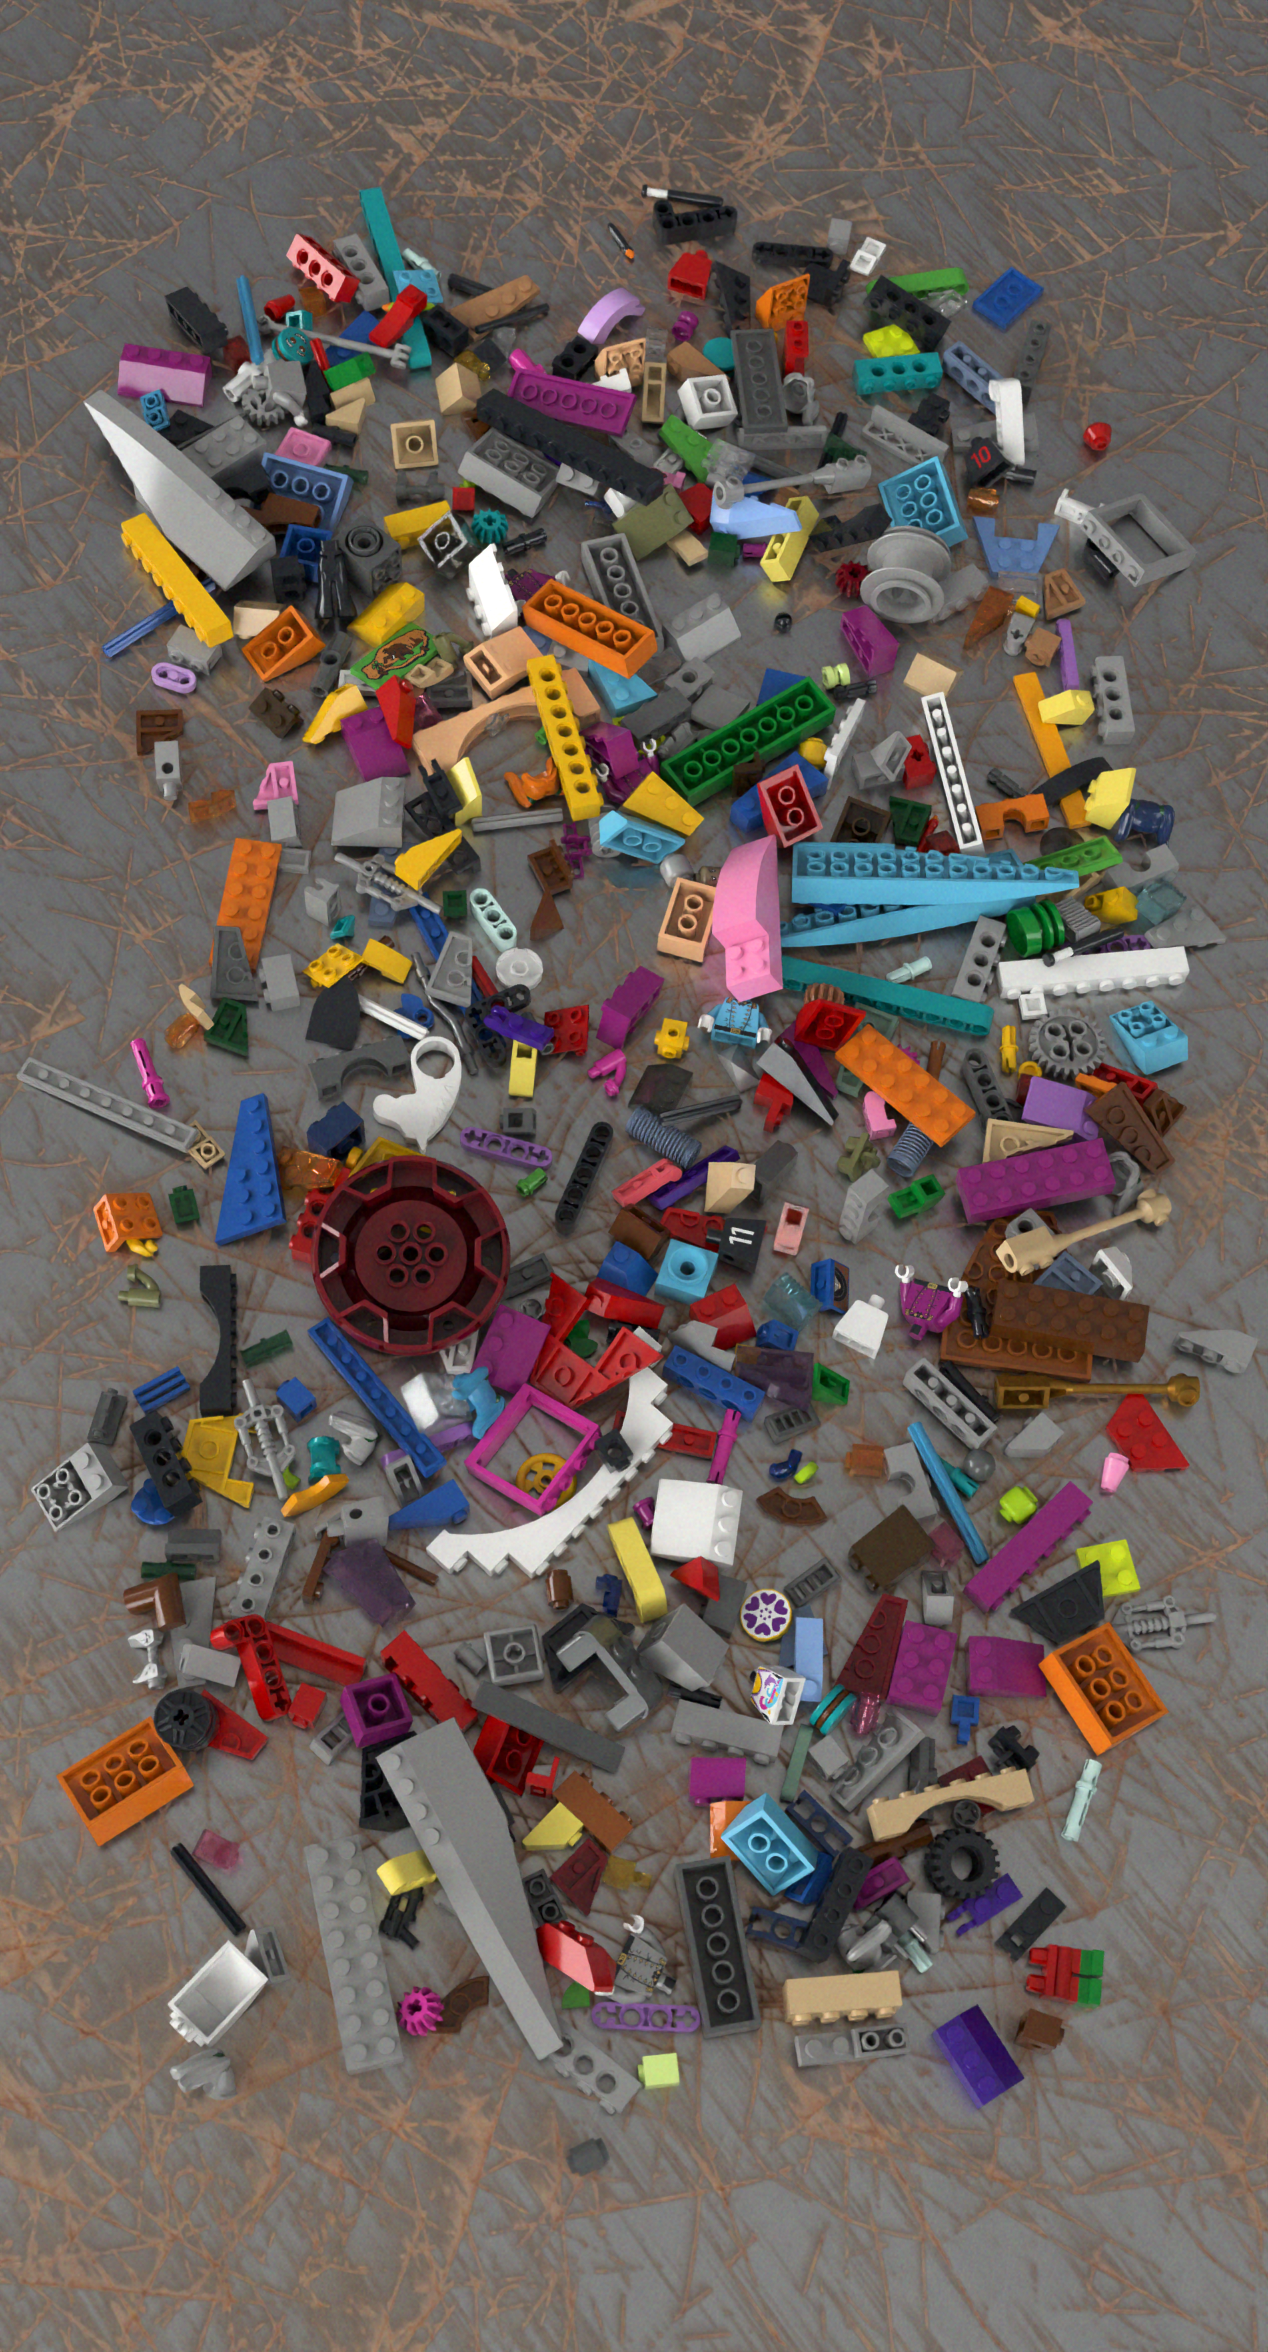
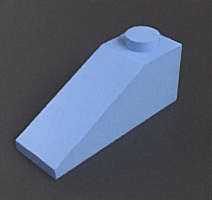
M796 1617L793 1671L806 1678L800 1701L821 1702L823 1618Z

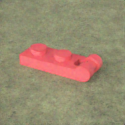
M664 1158L617 1187L611 1193L614 1199L623 1207L630 1203L635 1205L638 1201L657 1191L658 1188L669 1181H678L682 1177V1170L674 1165L672 1161Z

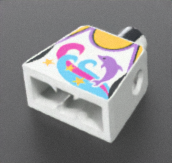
M761 1665L750 1674V1680L754 1683L750 1697L751 1702L769 1724L793 1725L806 1678L783 1666Z

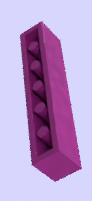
M1070 1481L966 1584L962 1593L984 1614L991 1608L996 1611L1005 1601L1003 1596L1008 1591L1014 1593L1023 1583L1020 1579L1026 1573L1029 1576L1033 1574L1040 1566L1038 1561L1043 1556L1048 1558L1057 1549L1055 1543L1060 1538L1065 1541L1074 1532L1072 1526L1077 1521L1082 1524L1091 1515L1092 1512L1089 1509L1093 1501Z

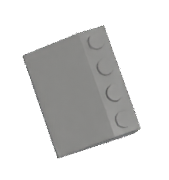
M492 427L466 451L457 473L464 476L467 481L474 482L482 487L487 493L497 496L505 504L520 510L523 515L533 518L559 485L555 480L560 467Z

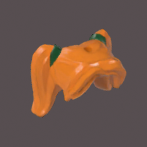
M553 756L545 763L546 771L534 777L526 772L521 775L520 779L513 772H505L504 779L510 784L513 795L521 806L529 808L535 804L536 800L542 799L545 796L553 794L557 796L565 795Z

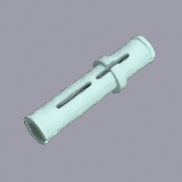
M1086 1759L1080 1780L1075 1785V1797L1061 1834L1063 1838L1073 1842H1078L1090 1801L1097 1791L1095 1786L1103 1765L1095 1760Z

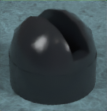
M781 612L775 617L774 627L777 631L787 632L791 629L792 618L790 614Z

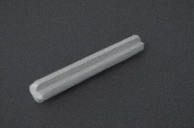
M560 807L476 817L472 818L471 825L473 831H484L557 822L563 820V812Z

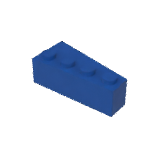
M794 751L759 781L761 782L798 764L811 799L826 794L829 779ZM757 784L731 805L729 820L745 834L764 825Z

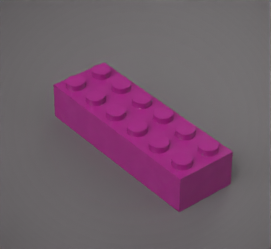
M1103 1138L960 1168L956 1175V1183L968 1224L1023 1213L1029 1208L1036 1210L1110 1194L1116 1184Z

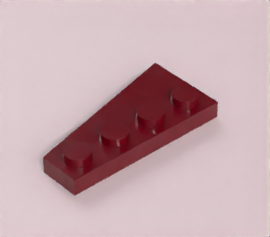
M885 1593L882 1594L833 1688L838 1684H842L849 1693L885 1702L909 1600Z

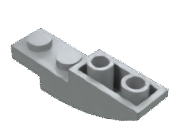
M906 2023L801 2035L794 2038L799 2067L819 2064L821 2066L911 2052Z

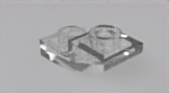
M500 327L493 330L491 340L507 358L503 365H507L508 357L512 350L516 330L513 328Z

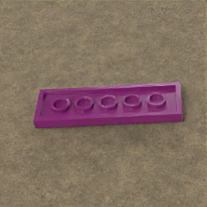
M518 367L507 393L508 396L565 425L621 438L624 435L637 400L636 395Z

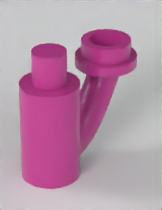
M618 1048L594 1062V1067L587 1071L590 1078L593 1079L598 1075L604 1077L615 1069L617 1070L614 1080L609 1078L604 1084V1088L609 1096L619 1094L618 1088L627 1070L626 1057Z

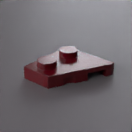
M589 1838L549 1877L584 1917L590 1914L591 1905L608 1860L604 1853Z

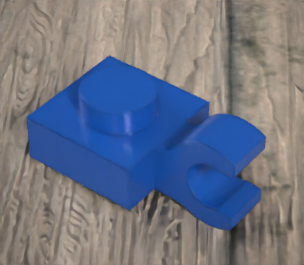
M952 1696L950 1724H958L956 1744L967 1746L968 1741H970V1726L977 1727L979 1724L980 1698Z

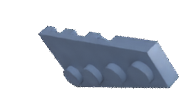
M402 842V848L380 847L379 854L385 857V861L395 865V861L401 853L405 854L411 847L421 843ZM383 869L379 870L383 875H388V878L391 877L394 881L397 880L400 884L403 883L405 887H408L407 883L398 876ZM374 883L373 887L383 891V894L392 899L398 897L396 892L392 893L390 889H385V886L381 887L379 883ZM372 896L368 925L392 927L399 911H394L391 908V903Z

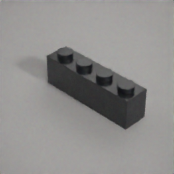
M187 286L165 295L170 316L205 354L229 345L227 340L229 332L225 323H221L217 315L209 310L207 304L200 301L196 292L193 293Z

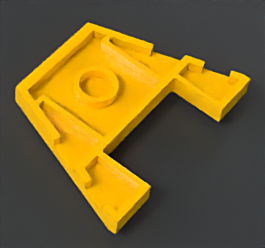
M244 1413L229 1417H223L222 1415L191 1419L188 1424L181 1454L188 1459L193 1470L190 1471L192 1478L195 1477L199 1483L241 1506L249 1508L255 1487L254 1483L229 1479L239 1438V1433L234 1426V1420ZM254 1427L248 1428V1432L257 1434Z

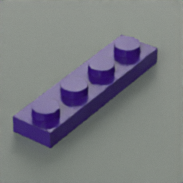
M724 1145L683 1172L682 1177L678 1181H669L658 1188L657 1191L649 1194L647 1198L650 1204L660 1210L673 1206L676 1200L691 1194L702 1183H707L709 1162H736L741 1159L738 1151Z

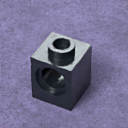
M617 1428L594 1441V1449L610 1474L616 1470L622 1472L631 1465L630 1461L633 1460V1452ZM612 1448H617L622 1452V1455L618 1458H613L608 1454V1451Z

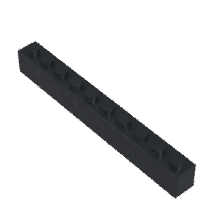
M494 388L476 400L477 419L645 506H648L663 494L664 475Z

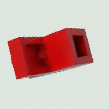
M763 1073L753 1102V1104L769 1109L765 1119L764 1131L773 1133L775 1126L780 1127L784 1115L790 1117L793 1104V1093L766 1073Z

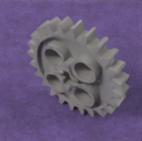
M1060 1008L1056 1015L1050 1010L1048 1016L1042 1014L1040 1020L1035 1021L1029 1033L1028 1043L1030 1047L1028 1050L1029 1052H1034L1032 1060L1039 1059L1038 1067L1046 1066V1074L1052 1070L1054 1071L1055 1078L1060 1073L1064 1080L1067 1079L1068 1075H1071L1072 1079L1075 1080L1079 1073L1086 1075L1088 1072L1093 1074L1095 1068H1099L1107 1045H1104L1106 1037L1100 1036L1102 1029H1095L1096 1021L1088 1022V1015L1081 1018L1080 1011L1072 1015L1071 1009H1068L1067 1013L1063 1014Z

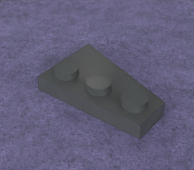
M215 925L210 998L223 999V997L231 1000L259 1002L240 928Z

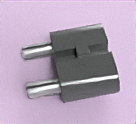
M896 1893L862 1926L868 1932L882 1920L887 1921L892 1927V1932L880 1944L881 1948L885 1952L891 1949L902 1962L909 1957V1954L897 1943L903 1934L910 1929L921 1942L926 1941L929 1936L916 1923L919 1917Z

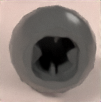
M975 1449L966 1455L963 1461V1468L970 1479L985 1481L993 1475L996 1469V1462L991 1453L982 1449Z

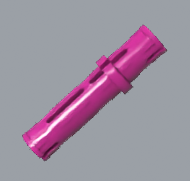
M727 1409L725 1412L722 1428L717 1433L719 1439L706 1480L707 1483L723 1484L732 1445L738 1437L736 1431L742 1415L739 1411H736V1414H734L733 1409Z

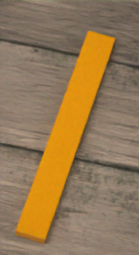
M1036 672L1015 675L1013 678L1014 685L1049 778H1052L1070 768V761L1056 725L1042 722L1038 703L1046 698ZM1081 790L1061 799L1059 805L1069 830L1091 825V822L1085 820L1087 810H1084L1085 801Z

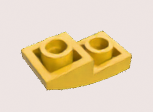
M371 938L362 954V957L365 958L362 963L382 971L381 975L401 984L404 983L413 963L395 950Z

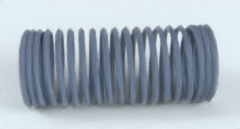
M642 1105L639 1106L629 1118L625 1132L633 1135V1137H637L638 1140L648 1144L655 1151H659L663 1156L666 1155V1158H670L674 1163L677 1162L682 1168L688 1169L699 1155L702 1142L697 1139L693 1140V1137H690L689 1134L686 1135L685 1132L682 1133V1130L675 1128L674 1125L664 1127L657 1137L662 1129V1126H659L654 1134L659 1125L657 1114L653 1115V1112H650L649 1109L647 1110ZM650 1116V1118H649V1120L647 1121L646 1125L643 1127L644 1123L646 1122V1120H647L648 1117ZM653 1119L651 1125L649 1126V1128H648L647 1131L645 1132V1130H646V1128L648 1127L649 1123H650L651 1120ZM657 1121L656 1125L654 1126V1128H653L652 1131L650 1132L651 1128L653 1127V1125H654L655 1122Z
M911 1122L886 1159L888 1166L895 1173L904 1177H912L934 1142L927 1135L925 1136L920 1133L922 1131L919 1128H915V1125ZM893 1159H895V1160H896L899 1164H901L902 1166H904V1167H906V1168H908V1169H911V1171H908V1170L902 1168V1167L899 1166Z

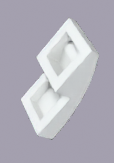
M867 237L861 250L858 249L849 269L869 276L886 250V244Z

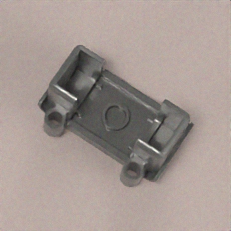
M595 1615L557 1651V1657L567 1670L571 1672L596 1652L627 1692L614 1703L615 1706L604 1714L612 1727L617 1732H621L640 1718L644 1720L664 1696L663 1683L659 1675L650 1669L651 1667L647 1659L640 1656L635 1650L631 1639L619 1630L617 1622L613 1618H608L604 1615Z

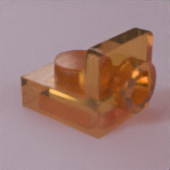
M316 286L298 289L299 298L304 305V310L312 313V318L327 314L322 290Z

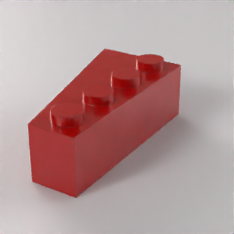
M405 1630L380 1651L382 1666L390 1674L396 1673L399 1684L437 1725L455 1717L464 1734L478 1721V1709L471 1707L473 1702L469 1698L464 1699L459 1693V1687L451 1679H447L444 1676L441 1668L433 1660H430L422 1648Z

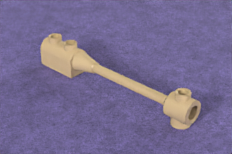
M1151 1188L1136 1198L1138 1202L1136 1209L1069 1234L1050 1235L1046 1226H1042L1006 1239L996 1250V1254L1007 1271L1011 1273L1019 1271L1021 1276H1024L1034 1270L1033 1265L1039 1264L1041 1269L1050 1266L1054 1262L1053 1258L1056 1254L1076 1241L1137 1219H1141L1144 1223L1154 1222L1157 1227L1161 1226L1169 1220L1171 1203L1165 1194H1156L1155 1190Z

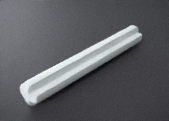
M358 994L360 1011L420 1041L429 1036L430 1031L428 1028Z

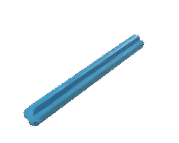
M240 275V278L236 279L251 361L255 365H260L261 362H264V356L249 279L245 278V275Z
M915 1422L908 1427V1431L975 1562L981 1564L987 1561L990 1556L922 1423Z

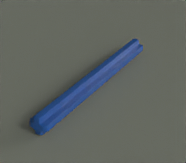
M210 577L200 582L208 593L216 588L215 582ZM173 601L103 645L104 653L108 657H112L176 615L178 612Z

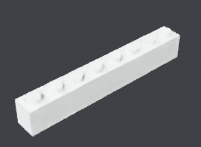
M939 692L922 697L921 700L961 854L985 858L986 853L944 693Z
M1184 946L1070 956L1055 962L1051 967L1045 966L1043 959L999 962L995 977L1000 999L1008 998L1014 1000L1018 999L1022 994L1043 993L1044 995L1054 994L1059 996L1070 992L1110 991L1115 988L1133 989L1138 986L1156 987L1160 984L1178 985L1185 982L1189 973V966Z

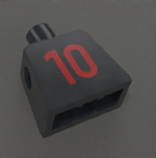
M980 436L973 438L971 441L972 449L964 456L970 482L982 492L987 490L1015 466L1003 449L989 437L984 439Z

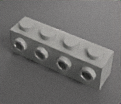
M264 1516L262 1524H257L254 1532V1538L256 1539L254 1548L250 1547L246 1555L245 1562L248 1563L246 1571L241 1572L238 1578L237 1587L240 1588L237 1597H232L229 1605L232 1620L251 1614H258L264 1618L265 1622L267 1621L296 1534L295 1524Z

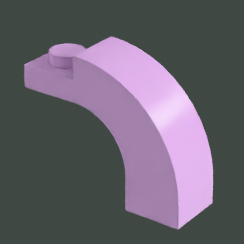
M625 288L616 289L605 295L594 305L577 332L592 344H604L618 321L628 315H643L646 308L640 304L639 298L632 295Z

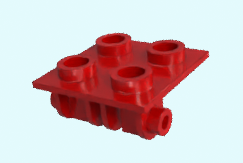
M589 1004L545 1012L544 1025L554 1029V1036L550 1040L554 1044V1050L550 1054L574 1051L576 1056L585 1055L588 1051Z

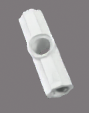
M271 348L263 352L264 362H261L260 365H255V363L249 361L244 362L238 370V375L223 387V391L233 403L235 401L238 402L243 397V394H247V388L253 389L254 375L263 376L266 365L277 361Z

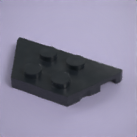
M1098 1560L1094 1561L1011 1609L1012 1615L1058 1645L1105 1618L1100 1562Z
M582 1603L542 1635L546 1660L556 1694L600 1659L595 1652L569 1672L557 1657V1651L595 1615L613 1618L612 1615L598 1612L593 1607ZM614 1619L619 1626V1630L624 1635L628 1636L635 1630L633 1624H626Z

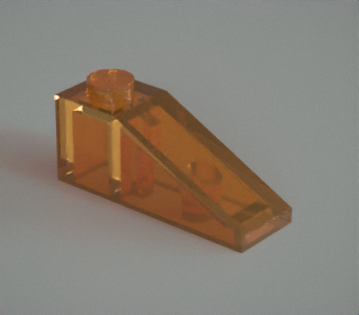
M989 585L966 634L963 649L968 650L1002 626L1007 616H1012L1015 604H1012L1014 594Z

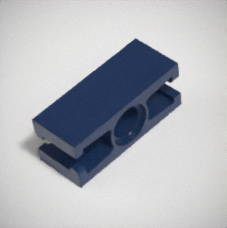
M804 1789L795 1802L798 1805L802 1802L812 1813L809 1818H803L793 1809L796 1806L794 1802L788 1805L784 1813L821 1852L832 1857L833 1863L840 1855V1851L838 1849L834 1850L825 1840L827 1835L832 1833L843 1843L842 1846L845 1849L854 1838ZM815 1820L823 1822L825 1831H815L811 1826V1822Z
M753 1906L749 1921L754 1922L756 1917L769 1922L771 1927L769 1933L753 1930L754 1924L749 1923L745 1932V1938L800 1954L795 1951L798 1942L793 1937L796 1931L803 1932L808 1922ZM778 1925L787 1927L789 1936L787 1938L778 1937L775 1933V1927Z

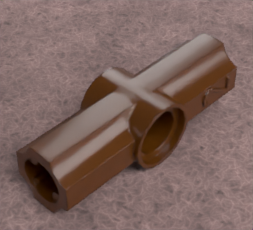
M923 1819L912 1824L908 1831L901 1836L877 1842L874 1840L855 1849L874 1859L871 1870L893 1856H897L901 1860L908 1856V1853L924 1847L930 1842H934L929 1825Z

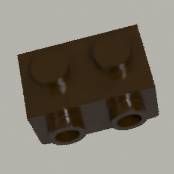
M265 687L248 709L274 735L282 739L295 722L302 724L304 719L299 715L301 711L291 703L288 705L284 701L286 697L279 690L275 689L272 691Z

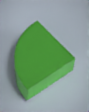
M577 1981L573 1982L564 1993L562 2009L590 2007L589 1989Z

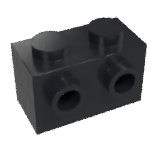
M931 392L927 399L924 398L921 401L918 411L910 415L908 423L935 437L942 424H945L949 419L951 413L948 411L950 401Z

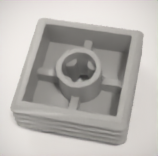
M536 1624L484 1633L491 1684L500 1687L544 1679L545 1672ZM511 1651H516L517 1655H521L518 1657V1660L513 1661L512 1658H508L511 1655Z

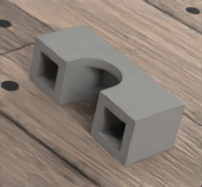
M1163 844L1145 853L1141 863L1145 869L1144 872L1133 870L1125 861L1106 869L1102 883L1107 890L1125 886L1136 896L1140 892L1151 891L1160 883L1171 882L1175 879L1180 864L1167 845Z
M910 1442L884 1449L881 1461L888 1481L896 1479L905 1480L911 1485L913 1491L911 1494L899 1498L897 1508L904 1504L920 1525L933 1522L937 1512H939V1505L936 1497L931 1496L929 1490L931 1488L930 1478L927 1473H923L921 1467L923 1459L918 1449H915L914 1443Z

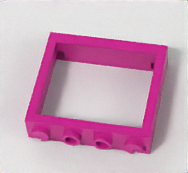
M524 1383L464 1463L469 1474L543 1517L547 1511H551L555 1507L557 1498L562 1491H566L570 1487L572 1478L577 1471H581L585 1467L587 1458L593 1450L595 1451L594 1441L601 1438L602 1433L599 1425ZM532 1405L585 1435L584 1439L538 1500L485 1469L486 1465Z

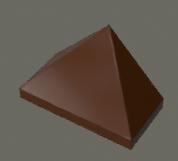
M547 889L544 891L530 928V940L533 941L564 929L551 892Z

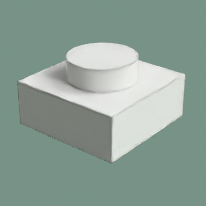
M1043 993L1022 994L1019 996L1022 1020L1040 1019L1042 1014L1047 1016Z

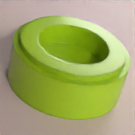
M812 1460L794 1478L799 1484H803L819 1470V1466Z

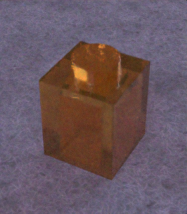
M852 1444L850 1452L845 1454V1467H849V1476L879 1479L883 1469L884 1446Z

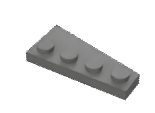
M216 1576L179 1583L186 1624L170 1630L179 1689H195L207 1686L206 1679L183 1674L182 1671H179V1663L184 1644H194L210 1649V1634L212 1631L215 1588L217 1584Z
M892 1705L886 1711L888 1716L883 1724L878 1723L873 1730L874 1737L868 1746L863 1745L858 1752L859 1757L855 1765H850L847 1768V1771L842 1775L830 1793L849 1813L926 1736L920 1728Z

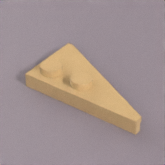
M988 1118L982 1164L1020 1156L1070 1141L1074 1131Z

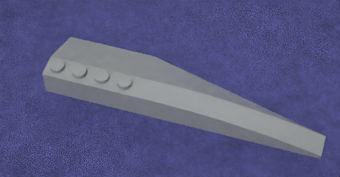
M101 389L84 401L85 407L102 430L103 436L110 443L115 455L120 459L121 465L136 489L141 493L155 520L159 522L165 536L225 592L276 555L275 537L156 430Z
M455 1717L399 1743L376 1757L481 1960L538 2060H541L562 2048L564 2042L556 2010L553 2007L550 1995L551 1990L546 1979L542 1955L539 1952L536 1940L537 1935L527 1895L524 1892L521 1880L520 1867L517 1864L513 1840L508 1829L507 1816Z

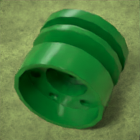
M1045 899L1039 903L1031 904L1030 908L1023 906L1008 912L1006 917L1008 934L1015 951L1022 958L1040 953L1041 949L1047 951L1053 947L1056 948L1063 945L1065 940L1063 922L1057 907L1051 900Z

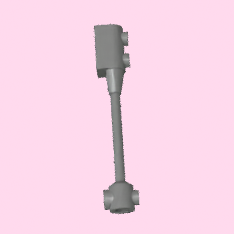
M857 455L854 460L848 461L845 458H839L836 463L826 464L825 467L809 474L743 485L737 477L729 476L727 481L717 482L714 485L713 493L716 504L720 508L727 510L733 506V503L742 501L744 494L807 483L824 485L829 494L865 488L871 476V466L866 457Z

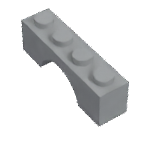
M870 1169L849 1186L838 1228L842 1236L847 1240L850 1239L854 1244L877 1227L879 1216L873 1210L886 1197L889 1188L873 1169Z

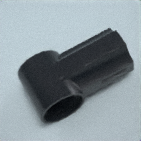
M1088 538L1082 554L1083 561L1088 565H1093L1105 580L1110 581L1120 573V570Z

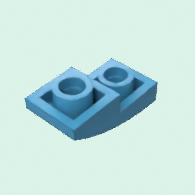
M160 389L140 397L144 409L143 416L145 422L150 427L158 431L170 426L167 406Z

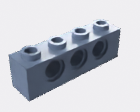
M959 340L944 352L942 370L996 415L995 401L991 400L989 395L990 380L1005 378Z

